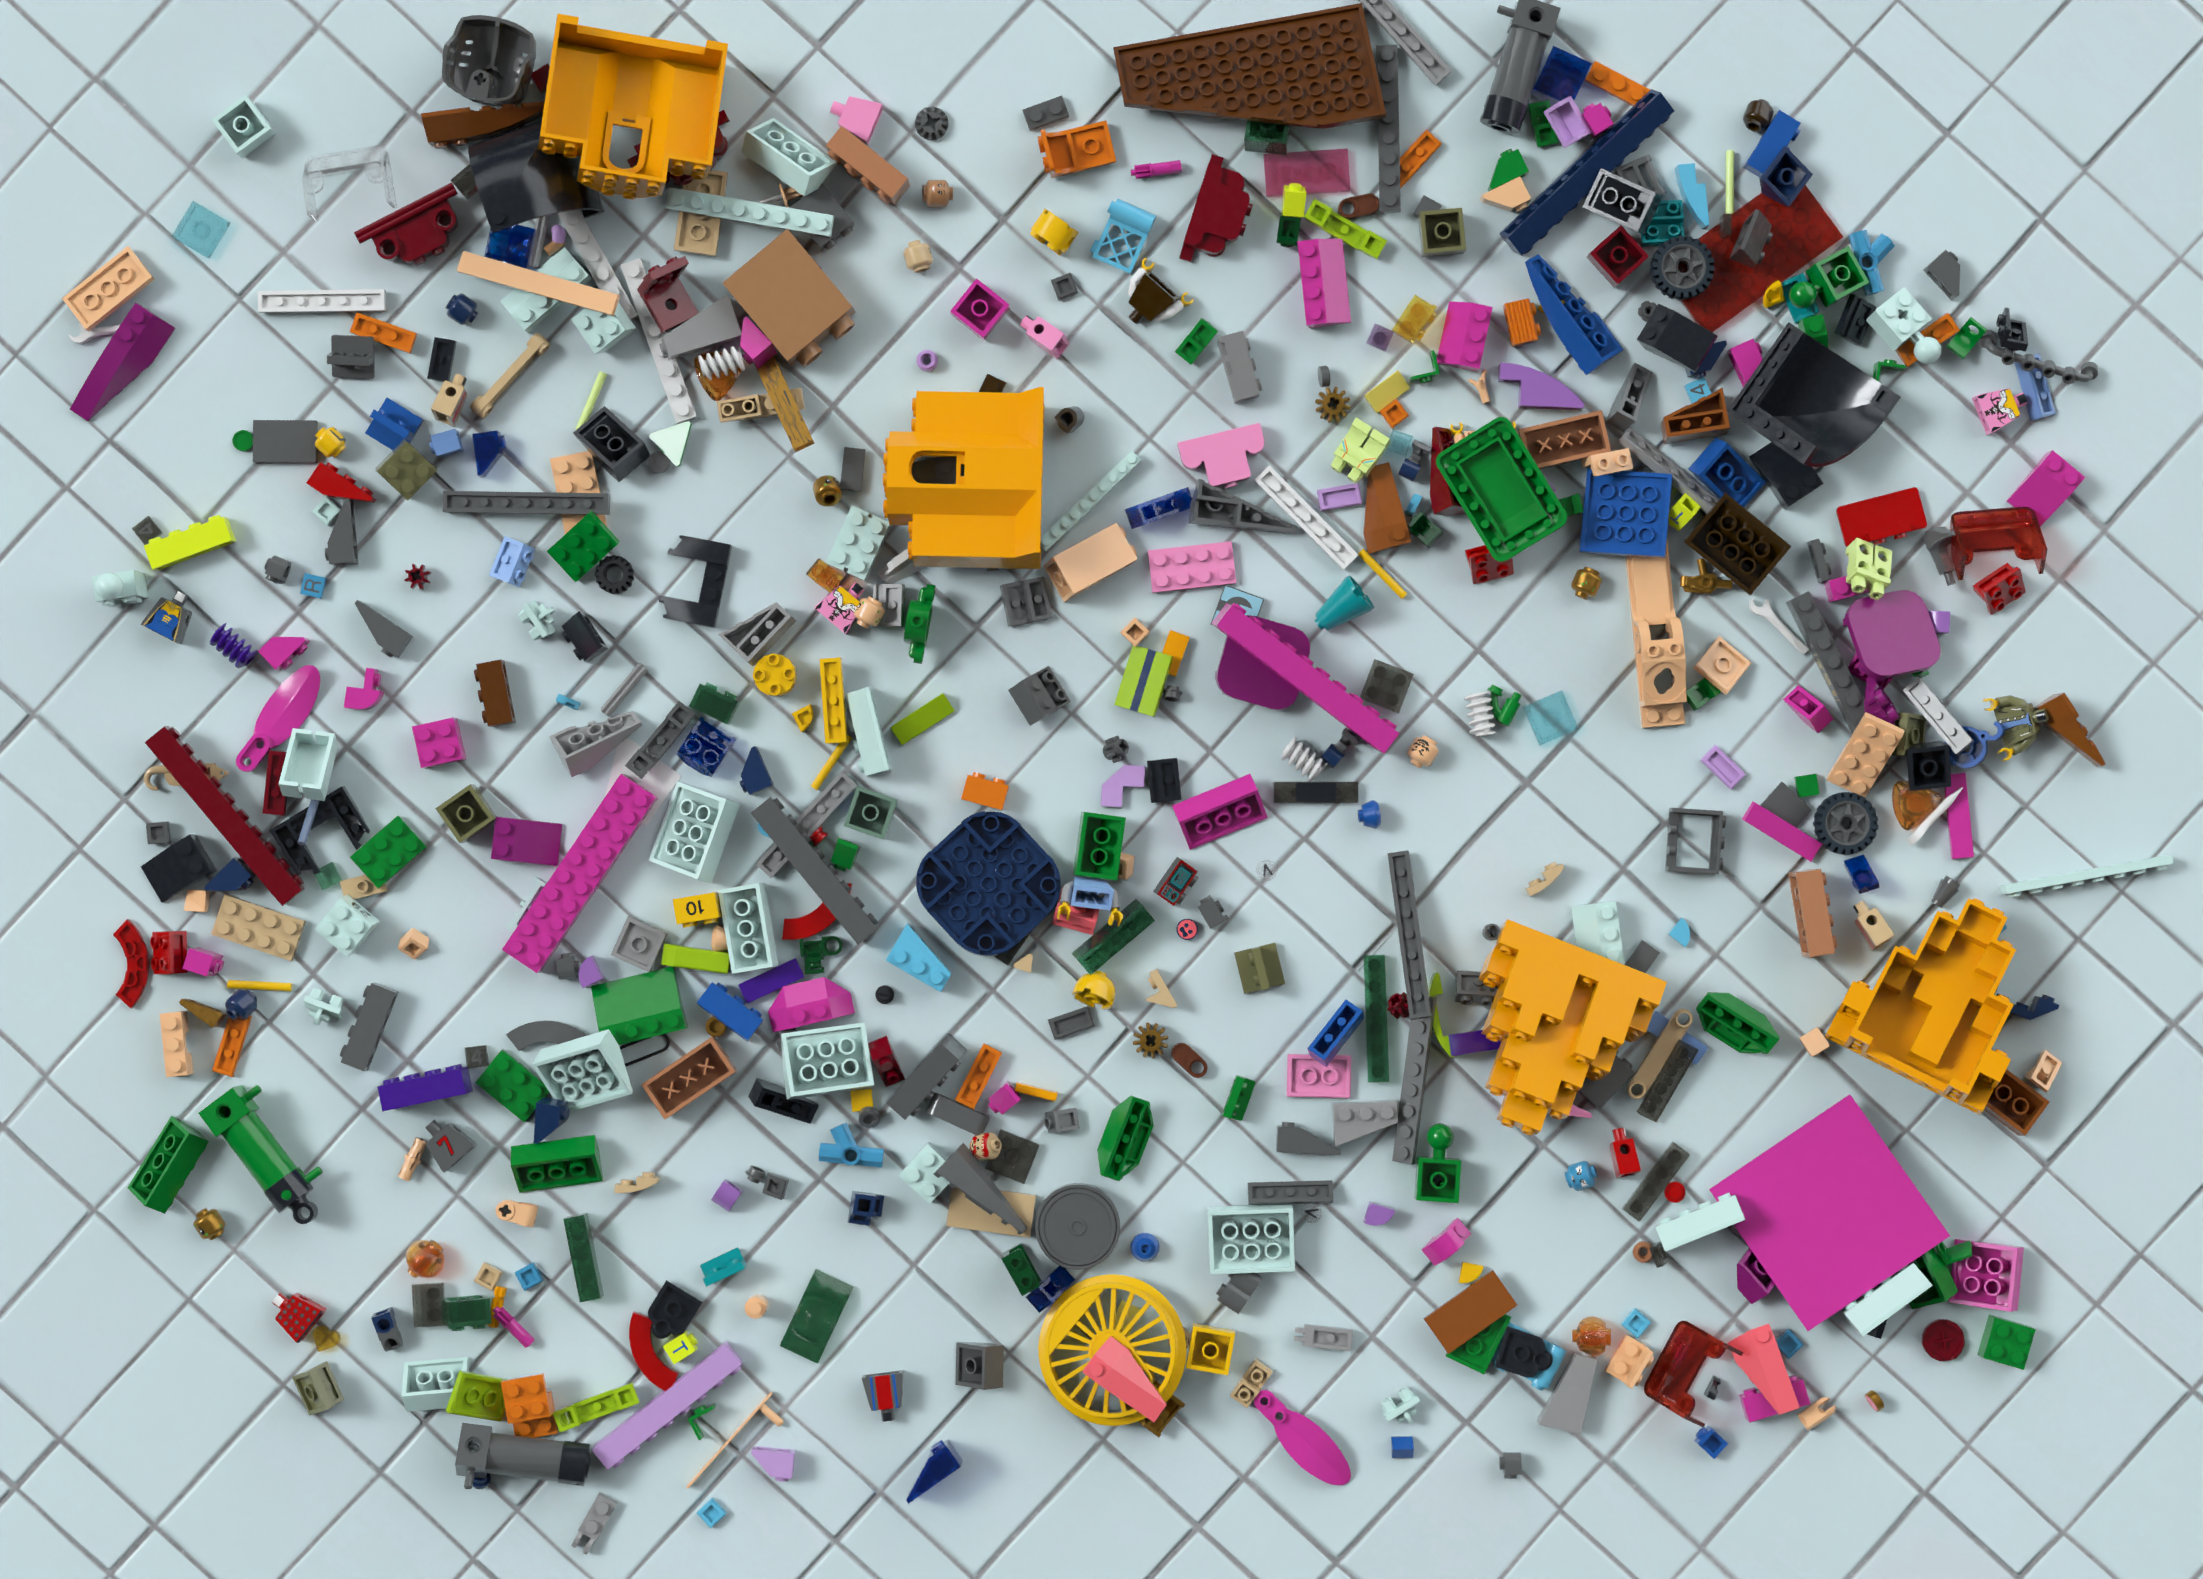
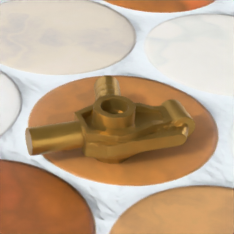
M1704 558L1697 559L1698 576H1680V587L1685 592L1711 594L1716 588L1732 589L1733 581L1717 579L1715 574L1708 573Z

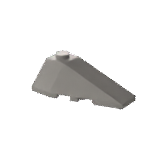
M634 711L608 717L606 721L596 724L595 721H591L585 727L576 728V725L568 727L551 735L550 739L563 765L571 777H574L592 768L641 727L642 723Z

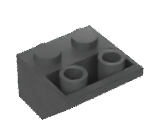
M1049 666L1023 679L1008 690L1030 726L1071 702Z

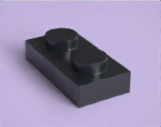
M434 338L427 379L450 382L457 343L455 340Z

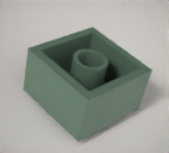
M857 786L844 826L885 840L898 799Z

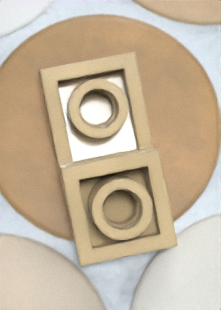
M1556 862L1544 866L1545 871L1541 872L1544 880L1541 881L1538 878L1529 882V887L1525 888L1527 895L1532 896L1550 885L1564 869L1563 864L1557 865Z
M642 1172V1176L636 1177V1184H633V1180L623 1179L620 1183L615 1184L614 1193H629L648 1188L659 1182L660 1176H655L654 1172Z
M1255 1359L1230 1396L1248 1408L1273 1370L1258 1359Z

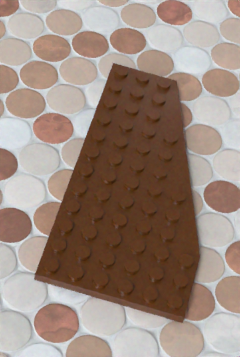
M1362 3L1113 47L1124 107L1319 129L1386 118Z

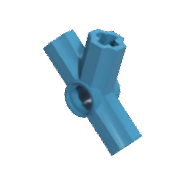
M1867 230L1849 234L1848 238L1852 252L1869 281L1863 287L1865 296L1884 291L1877 264L1895 247L1892 240L1884 234H1880L1871 244ZM1862 258H1867L1870 261V268L1862 265Z
M847 1122L830 1129L836 1144L820 1143L819 1161L882 1167L884 1149L857 1146ZM852 1149L856 1151L857 1158L853 1161L848 1160L846 1157L847 1150Z

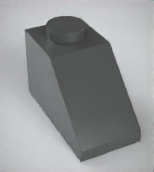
M1945 250L1925 267L1923 271L1952 301L1959 296L1960 264L1957 262L1958 258L1954 253Z

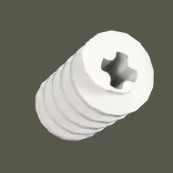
M734 346L731 347L730 354L726 349H723L722 356L718 351H715L714 358L709 353L706 354V360L701 355L698 356L703 377L707 376L709 380H712L713 373L717 378H720L721 371L726 376H729V369L734 374L737 373V367L745 371L740 348L737 351Z
M1490 692L1470 694L1464 698L1466 701L1471 702L1466 705V709L1472 710V712L1467 714V717L1474 719L1468 722L1469 726L1475 727L1469 731V734L1476 736L1496 734V731L1490 730V728L1495 726V723L1489 722L1490 719L1494 718V715L1487 713L1493 709L1492 706L1486 705V703L1492 701V698L1485 697Z
M1295 736L1282 751L1281 759L1285 760L1289 757L1288 765L1296 763L1294 770L1298 771L1302 768L1301 776L1309 774L1307 781L1310 782L1319 775L1328 763L1321 766L1323 759L1315 760V752L1308 755L1310 748L1306 747L1302 750L1303 742L1295 744L1297 739Z

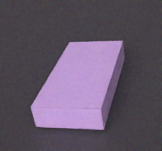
M1359 483L1317 490L1320 511L1362 504Z
M1716 745L1700 760L1730 790L1746 775Z

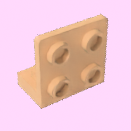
M1625 1334L1605 1371L1632 1389L1634 1385L1638 1386L1643 1378L1641 1373L1645 1367L1648 1368L1654 1359L1652 1356L1654 1352L1644 1344Z

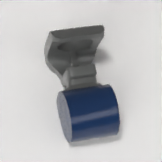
M1416 439L1412 443L1413 451L1410 458L1404 459L1398 475L1412 482L1421 467L1419 462L1422 456L1431 450L1430 446Z
M1345 727L1338 743H1332L1321 755V758L1334 768L1345 756L1344 751L1348 746L1357 744L1360 740Z

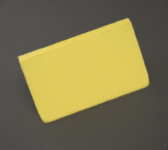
M1397 370L1368 392L1364 398L1377 414L1410 389L1399 370Z

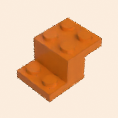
M544 1373L501 1381L508 1424L513 1423L515 1436L535 1438L559 1432L553 1416L555 1408L552 1391H547Z

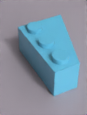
M907 923L886 961L937 991L942 992L952 972Z

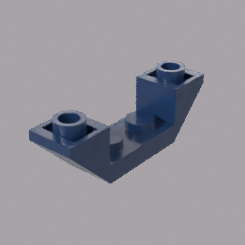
M2043 994L2042 997H2034L2029 1010V1006L2016 1002L2010 1013L2026 1020H2032L2057 1010L2059 1005L2054 1003V998Z

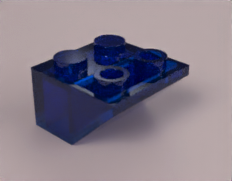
M1553 46L1533 89L1558 101L1572 96L1573 100H1575L1592 63Z

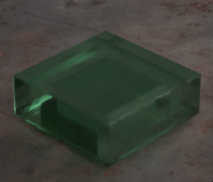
M334 862L319 868L321 872L314 874L322 890H326L343 881Z

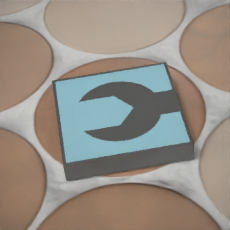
M1224 585L1212 621L1226 603L1231 605L1233 603L1238 604L1247 611L1245 615L1258 617L1264 598Z

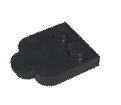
M666 1280L648 1310V1317L653 1322L651 1326L653 1335L659 1339H664L670 1336V1334L680 1335L684 1333L703 1302Z
M1507 1326L1495 1367L1530 1378L1535 1376L1539 1370L1549 1369L1553 1363V1357L1549 1351L1545 1350V1341L1540 1336Z

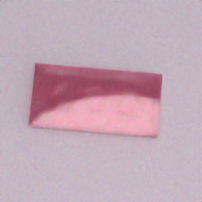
M1348 148L1263 155L1266 197L1283 196L1284 185H1289L1290 183L1301 184L1302 187H1305L1306 194L1350 192Z

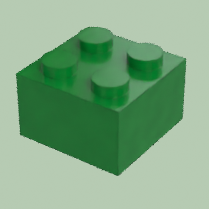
M1989 1314L1977 1355L1984 1359L2024 1370L2036 1329Z

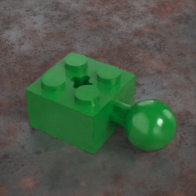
M1847 246L1808 268L1805 272L1811 283L1801 281L1794 284L1790 289L1789 299L1795 307L1805 309L1813 305L1818 294L1826 308L1860 290L1869 281L1850 247Z
M1438 1123L1430 1127L1427 1132V1141L1433 1148V1157L1417 1156L1414 1198L1419 1201L1459 1203L1461 1160L1445 1158L1446 1149L1454 1141V1134L1448 1125ZM1439 1174V1176L1443 1178V1180L1439 1181L1436 1185V1183L1433 1181V1177H1436V1175Z

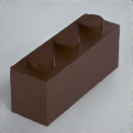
M500 659L476 664L477 669L474 670L476 682L480 683L481 690H478V697L480 703L483 702L485 711H482L483 722L487 723L488 727L516 723L505 661Z

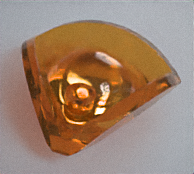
M707 352L714 358L715 352ZM707 353L699 354L702 356L704 360H706ZM697 355L694 359V366L698 379L710 398L714 401H720L734 385L742 370L737 367V373L734 374L729 369V376H726L721 371L720 378H717L713 373L712 380H709L707 376L703 377L698 359L699 355Z
M1897 781L1894 784L1892 791L1893 809L1899 824L1905 830H1911L1918 826L1942 802V796L1931 789L1909 791L1908 781Z

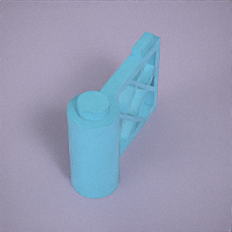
M1117 199L1116 202H1111L1107 211L1110 213L1108 222L1100 240L1094 241L1090 251L1094 253L1092 257L1131 274L1154 224L1156 215ZM1111 224L1120 227L1123 236L1111 240L1108 233ZM1123 229L1129 231L1130 233L1125 234ZM1132 234L1142 237L1139 245L1130 249L1126 237ZM1107 235L1109 241L1103 243ZM1124 238L1128 250L1116 254L1112 242ZM1110 243L1114 255L1108 258L1098 255L1101 247ZM1137 249L1136 252H1135V254H1134V257H1133V254H1132L1131 251ZM1129 252L1132 259L1129 268L1120 265L1117 256ZM1116 258L1117 263L1111 261L1110 259Z
M1511 1322L1508 1324L1510 1327L1531 1333ZM1505 1332L1491 1359V1361L1494 1362V1367L1496 1364L1497 1356L1499 1354ZM1543 1339L1546 1344L1545 1350L1551 1353L1553 1363L1549 1369L1539 1370L1535 1376L1527 1378L1533 1382L1531 1386L1541 1391L1544 1388L1549 1389L1567 1352L1565 1349Z

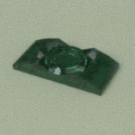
M815 1269L780 1346L818 1364L854 1286Z

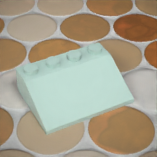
M677 781L649 861L695 879L712 883L740 804Z
M865 1022L781 1034L783 1075L787 1100L868 1089L874 1086Z
M609 1029L541 1049L532 1063V1066L552 1097L568 1101L567 1108H569L570 1112L630 1095L633 1092L620 1047Z
M1292 1204L1207 1207L1210 1274L1295 1271Z

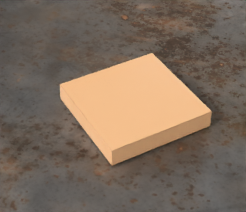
M1719 636L1693 668L1726 695L1751 665V662Z

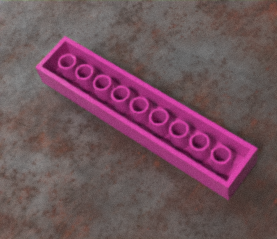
M1235 603L1232 605L1225 604L1212 621V625L1374 749L1382 753L1387 751L1400 734L1395 730L1397 727L1388 719H1380V713L1371 706H1363L1362 703L1364 701L1351 692L1349 694L1346 693L1347 688L1334 679L1333 681L1329 680L1328 678L1331 675L1321 668L1316 667L1315 669L1312 666L1314 662L1304 655L1300 654L1298 656L1295 653L1297 649L1284 641L1281 643L1279 641L1280 636L1269 629L1264 630L1262 628L1263 623L1257 618L1247 617L1245 615L1247 611L1240 605Z
M620 774L502 950L535 973H541L658 800V797L626 775Z

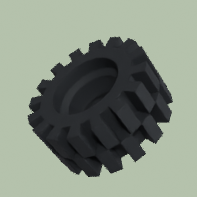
M606 556L605 559L599 561V565L595 568L596 582L601 589L608 593L621 594V592L627 591V588L632 586L634 569L631 563L621 556ZM616 566L622 570L623 576L619 582L612 583L607 579V571L611 567Z

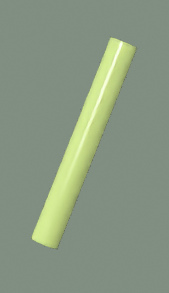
M1734 150L1726 151L1725 214L1727 215L1734 214Z
M599 371L575 430L589 420L606 379V373Z

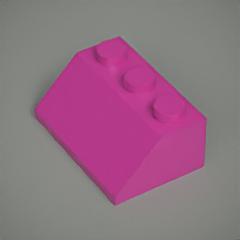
M1449 301L1437 364L1478 372L1493 307L1471 302Z

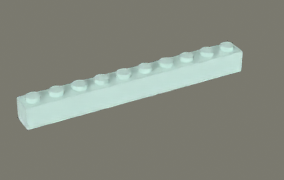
M1133 451L1121 460L1041 537V547L1045 552L1057 543L1141 462V459Z

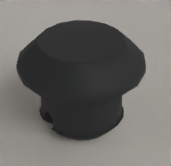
M883 985L876 990L875 997L879 1003L888 1004L894 998V991L891 987Z

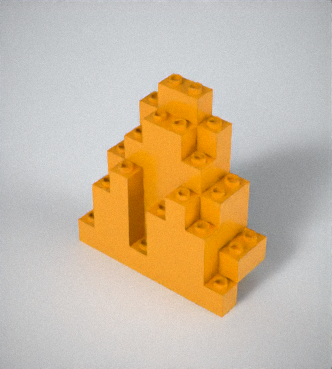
M1968 898L1957 920L1953 919L1954 916L1946 911H1937L1915 955L1911 954L1912 951L1904 946H1895L1873 990L1869 989L1870 986L1862 981H1853L1825 1038L1980 1115L2011 1061L2005 1052L1998 1049L1993 1051L1991 1049L2014 1005L2010 1003L2009 998L2000 994L1996 996L1994 993L2016 949L2012 948L2013 945L2005 940H1997L2008 918L2004 916V912L1996 908L1990 909L1984 906L1985 904L1978 899L1973 898L1971 900Z
M1507 919L1503 923L1494 949L1485 959L1478 979L1483 981L1485 986L1491 988L1498 987L1481 1033L1486 1035V1038L1491 1041H1501L1485 1086L1495 1096L1504 1095L1497 1120L1501 1121V1124L1506 1127L1513 1128L1515 1126L1520 1128L1522 1133L1533 1136V1134L1537 1135L1541 1131L1547 1113H1549L1550 1117L1557 1120L1568 1117L1576 1093L1582 1088L1585 1077L1593 1081L1604 1078L1610 1072L1617 1050L1623 1045L1624 1040L1636 1042L1646 1033L1653 1011L1660 1004L1667 982Z

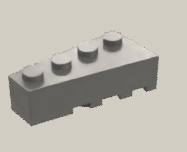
M948 1033L886 1104L904 1120L909 1115L914 1117L921 1109L918 1105L923 1100L927 1102L934 1095L932 1089L936 1085L941 1087L948 1079L946 1074L949 1070L954 1072L960 1066L961 1062L959 1059L967 1049Z

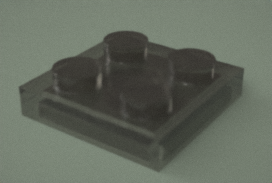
M1374 659L1360 698L1399 714L1414 674Z
M1000 1129L998 1134L1002 1145L1000 1154L997 1158L988 1160L985 1169L1025 1184L1040 1144Z

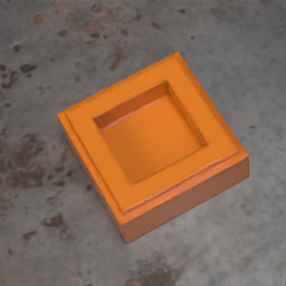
M1397 399L1379 412L1391 429L1409 417Z

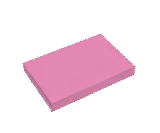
M1309 1054L1287 1055V1097L1350 1098L1351 1055H1336L1327 1067L1309 1056Z

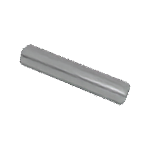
M550 215L537 218L527 262L529 267L539 268Z
M641 663L637 664L601 707V711L606 716H610L646 674L648 669Z

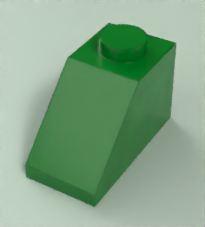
M1508 149L1500 154L1501 157L1496 163L1488 192L1519 176L1522 178L1529 173L1518 149L1514 151Z
M1823 314L1802 318L1797 322L1801 331L1828 348V334Z
M838 838L831 862L835 863L834 868L844 872L846 869L852 870L861 846Z

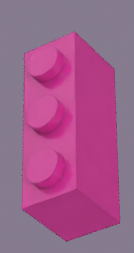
M1796 1375L1789 1376L1799 1407L1809 1405L1810 1400L1803 1379L1796 1377ZM1755 1387L1745 1389L1743 1391L1744 1394L1739 1395L1745 1418L1748 1422L1778 1414L1764 1398L1760 1390H1756Z

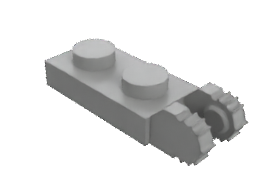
M599 1492L579 1527V1532L571 1546L576 1548L583 1534L590 1537V1540L583 1548V1553L587 1555L594 1541H597L618 1502Z

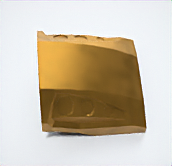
M1156 1380L1153 1383L1158 1389L1161 1386ZM1174 1394L1166 1402L1167 1406L1155 1422L1148 1418L1138 1421L1158 1438L1179 1409L1185 1406V1403ZM1126 1404L1128 1410L1133 1409L1131 1406Z

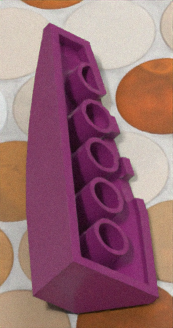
M135 303L94 365L70 410L86 421H89L112 398L118 395L123 388L154 362L176 328L142 305Z

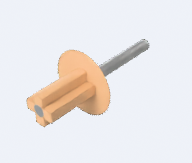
M779 184L780 195L759 201V203L768 204L783 199L785 206L788 207L787 201L802 197L803 195L799 194L792 187L782 189L781 184Z

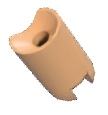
M1822 1397L1797 1414L1808 1431L1835 1412V1405L1825 1412L1820 1408L1830 1398Z

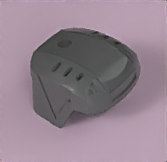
M485 15L462 17L455 28L454 34L443 48V81L449 88L473 102L494 107H501L503 104H520L527 95L536 59L535 38L524 27L506 19ZM466 41H473V44H466ZM471 52V55H462L461 53ZM526 53L528 55L527 57H523L522 54ZM460 63H467V64H469V66H468V67H462V66H459V64H460Z

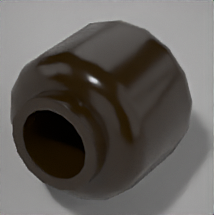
M1763 99L1751 101L1743 115L1746 127L1753 132L1767 129L1773 117V108Z

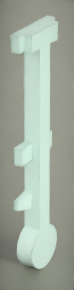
M535 877L534 881L537 885L526 902L521 901L520 905L523 907L520 912L513 913L516 918L507 924L508 931H515L519 920L523 919L526 909H530V903L540 887L546 885L539 878Z

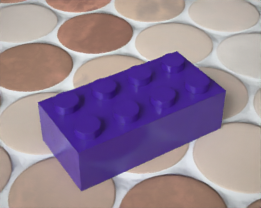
M461 1064L445 1067L446 1071L441 1072V1068L424 1072L425 1076H420L419 1072L403 1076L404 1080L401 1081L399 1077L384 1080L383 1085L377 1086L382 1112L472 1092L473 1088L468 1066L462 1068Z

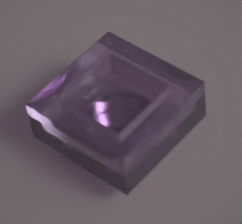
M1375 323L1366 344L1385 352L1394 331Z

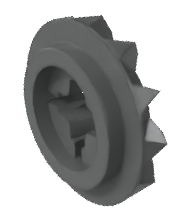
M934 106L924 107L917 114L915 128L922 138L937 140L947 132L948 118L942 109ZM928 115L932 120H938L935 123L936 131L931 126H925L928 123Z

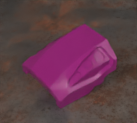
M1868 676L1866 680L1864 712L1895 725V721L1900 718L1895 705L1881 685L1875 682L1874 678Z

